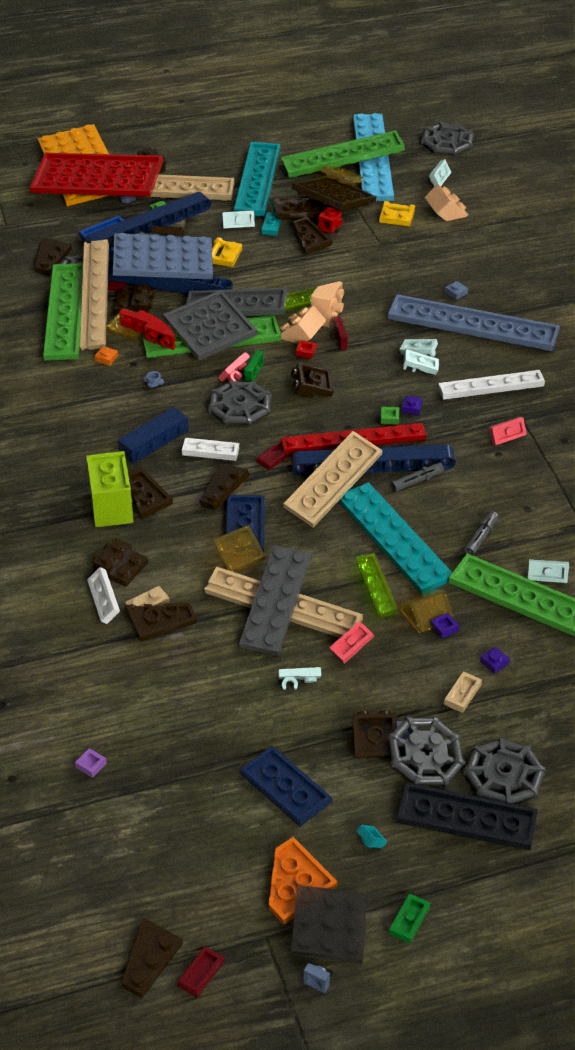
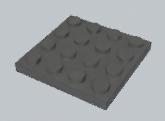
M222 290L163 314L165 322L198 361L257 335V329Z

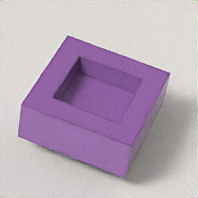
M90 748L75 762L77 769L92 778L107 764L105 757Z

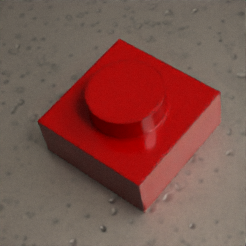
M300 340L296 349V356L312 359L317 349V343Z

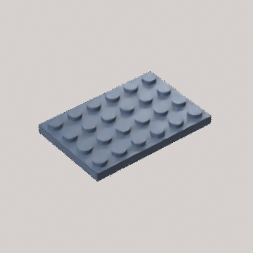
M114 234L113 275L213 279L211 238L204 236H159L157 234Z

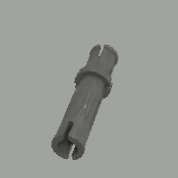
M441 462L429 467L424 466L417 472L391 481V488L396 493L421 481H429L431 477L444 473V467Z
M489 511L485 519L480 521L477 531L464 548L465 554L474 556L486 536L491 534L493 526L499 518L495 511Z

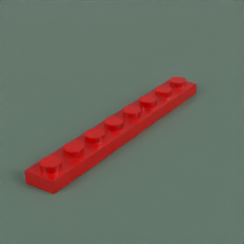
M422 423L281 437V443L284 453L293 454L298 451L335 450L352 431L374 445L426 440L427 434Z

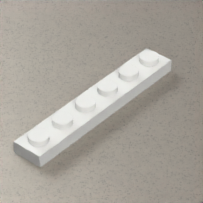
M540 370L443 382L439 383L438 389L444 400L544 386L545 380Z

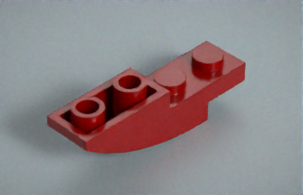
M122 308L119 311L121 326L144 334L147 341L171 350L175 349V334L163 321L143 310L135 313Z

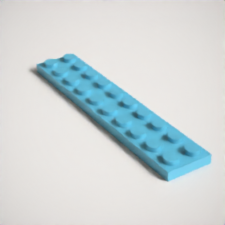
M382 114L353 115L356 139L385 133ZM388 155L358 161L362 190L377 196L376 201H394Z

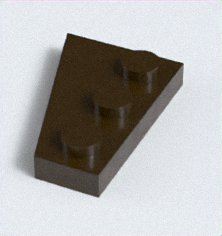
M308 217L294 221L293 227L305 255L332 245V239Z
M152 226V233L185 236L187 228Z
M43 237L34 267L35 272L50 276L53 264H60L64 257L72 250L71 244Z
M221 463L200 499L202 507L216 510L250 476L248 469Z
M143 468L128 474L131 494L141 519L173 504V498Z
M165 603L164 606L144 604L141 607L126 605V611L140 641L197 623V617L190 603Z
M143 917L122 980V988L143 999L183 945V939Z

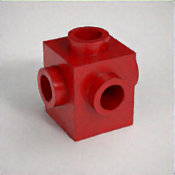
M327 207L319 215L318 227L322 231L332 234L342 224V212Z

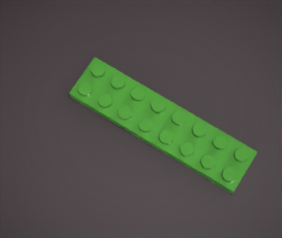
M395 130L281 157L288 177L291 178L346 164H354L358 161L370 160L375 157H383L392 153H399L400 151H405V146Z
M83 263L53 264L43 354L44 360L79 359Z
M275 315L247 318L257 329V335L231 347L281 341V333ZM173 330L172 332L175 334L174 350L145 340V335L142 334L147 358L191 353V351Z
M466 554L449 577V583L575 637V598L470 554Z

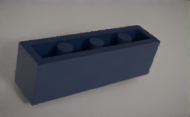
M175 407L167 410L118 439L119 452L124 451L125 458L134 464L188 431V417Z

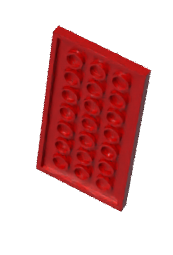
M45 152L30 186L31 193L151 197L163 163V156Z

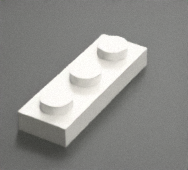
M185 438L182 447V455L233 461L237 460L239 443Z
M99 567L87 581L100 620L108 624L120 610L107 572Z

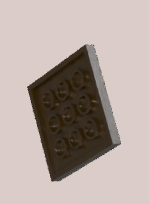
M329 176L295 182L291 188L297 191V194L307 195L309 199L321 201L323 205L332 206L337 211L369 205L376 202L377 198L373 194Z

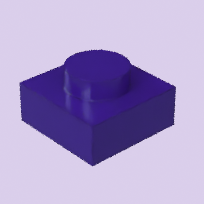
M405 396L402 412L419 415L423 398Z
M449 613L431 620L430 626L441 638L459 631V625Z
M496 646L480 657V662L494 674L507 666L510 658Z

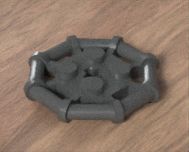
M439 122V124L423 129L421 143L433 150V153L457 155V153L466 149L470 150L473 147L472 142L475 134L464 128L460 123L447 124Z
M229 380L228 383L217 389H212L210 392L211 398L208 410L223 420L224 424L244 423L252 425V422L269 415L271 412L270 400L272 399V394L257 385L256 381L239 382ZM220 409L226 410L227 413L225 414V413H224L223 411H221Z
M407 716L387 736L392 760L390 764L392 768H397L409 778L413 784L447 786L451 778L465 766L460 745L461 737L441 723L438 717L412 718ZM415 726H429L430 728L429 731H420ZM408 730L410 736L406 740L400 738ZM434 730H438L448 739L444 741L443 737L439 733H434ZM451 745L454 758L448 756L447 747ZM399 747L403 748L404 757H400ZM423 748L430 751L428 756L421 752ZM407 763L409 766H410V764L413 765V766L415 767L414 770H415L417 773H415L413 770H411V769H410L407 765H405V764ZM444 764L450 765V768L445 773H442L440 768ZM422 773L434 774L435 776H422Z
M501 737L499 740L474 746L470 760L463 772L464 776L470 780L478 797L514 804L530 797L535 798L538 796V789L543 776L546 775V768L540 764L529 745L523 746L504 740ZM499 749L496 754L488 753ZM482 758L484 760L483 766H476L479 759ZM527 758L531 766H528L527 763L525 765L523 759ZM504 768H507V769H508V773H504V772H502V771H500V770H503ZM477 775L484 777L485 784L482 785ZM527 775H534L531 784L526 781ZM492 787L495 789L505 791V795L491 791L489 789ZM520 787L524 789L521 792L511 795V792L517 791Z

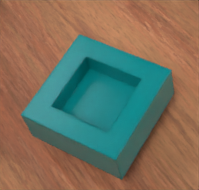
M362 824L357 830V833L362 837L361 841L369 848H383L388 842L374 826Z

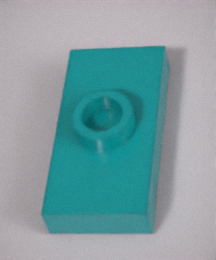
M267 212L261 233L277 236L282 220L277 219L274 212Z

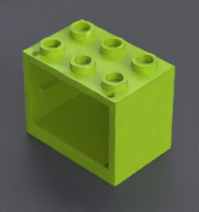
M125 452L87 455L95 528L133 523L131 488Z

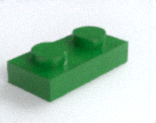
M257 350L254 356L250 357L248 366H245L243 370L245 382H251L256 379L264 365V351Z
M409 893L389 929V935L411 944L430 909L431 903Z

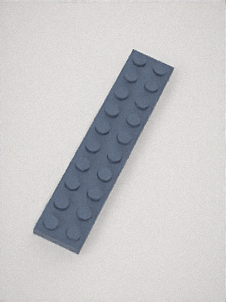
M398 294L388 313V319L549 351H553L560 330L559 325Z

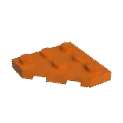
M294 837L275 849L269 910L283 925L334 890L338 884V881Z

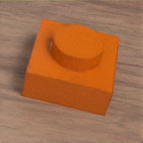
M102 346L94 356L95 362L110 366L118 357V351Z

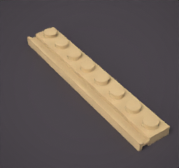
M108 240L91 241L88 244L84 242L80 348L82 351L88 348L93 350L101 349L102 346L106 347Z
M216 567L204 590L206 594L252 608L261 581ZM300 594L290 622L341 638L356 623L362 622L363 614Z

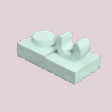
M445 159L441 160L429 175L434 187L437 184L442 186L451 173Z
M254 210L222 212L223 228L255 227Z
M405 339L399 350L401 355H404L407 349L423 355L430 354L434 358L438 343L437 339Z
M406 349L403 369L406 370V367L410 366L412 367V372L420 369L425 373L437 374L439 359Z
M529 559L527 579L567 583L569 562Z
M321 667L279 669L278 679L283 680V690H286L287 682H292L294 690H296L298 687L296 679L304 680V683L317 682V679L321 678Z

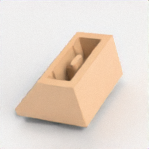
M437 184L425 196V199L434 211L445 221L468 216V213L465 211L466 206L459 202L460 199L454 193L451 195V192L445 186L442 188Z
M340 281L318 286L311 296V306L314 305L326 320L322 325L324 327L330 328L334 322V317L343 310L342 298L344 289H342V282Z
M314 305L309 308L304 307L298 314H292L288 318V322L280 327L281 339L299 345L300 340H310L326 320Z

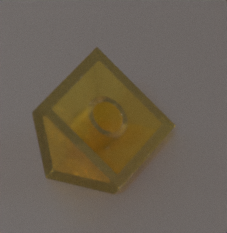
M444 589L431 590L398 604L399 609L419 633L431 629V620L449 613L454 619Z

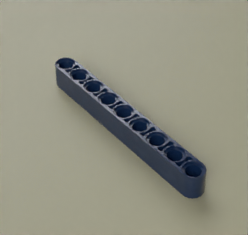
M196 192L93 232L85 237L84 242L88 244L91 241L108 240L109 249L114 248V234H139V232L150 234L152 233V226H170L207 211L211 207V200L203 193Z
M108 258V280L135 285H151L152 288L189 294V291L233 289V282L231 280L214 276L213 279L113 275V258Z
M450 445L380 448L382 455L365 473L419 471L424 466L429 467L438 462H441L444 469H451L455 466L456 460L454 450ZM334 450L298 451L293 453L291 456L293 473L297 476H310Z

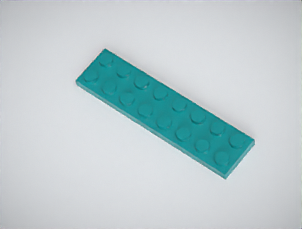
M251 142L234 211L254 210L255 216H265L280 153V144Z
M369 482L347 491L338 501L421 595L449 583V577L452 574L450 569Z

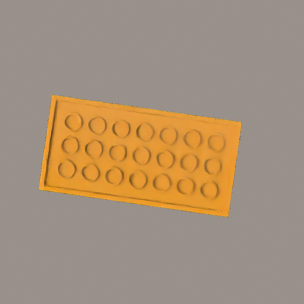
M94 124L37 138L43 155L45 152L109 154ZM61 194L67 207L110 196Z

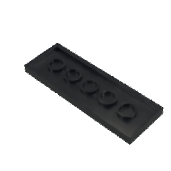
M406 782L397 816V823L531 851L538 809Z

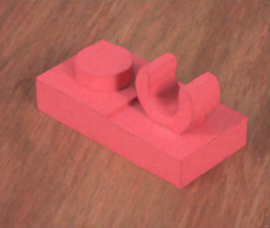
M246 352L243 353L222 372L218 379L221 382L228 378V381L239 380L242 375L237 370L242 371L248 365L246 361L250 356Z
M523 417L489 427L493 445L527 435Z
M359 621L329 648L345 664L374 635Z

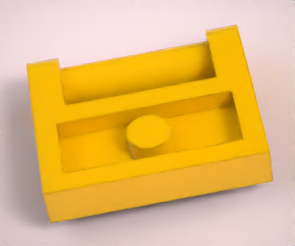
M384 201L379 222L410 226L415 212V205H399Z
M217 237L212 248V264L233 267L242 251V244L224 241L222 238ZM219 248H221L223 250L220 256L218 257L216 256Z

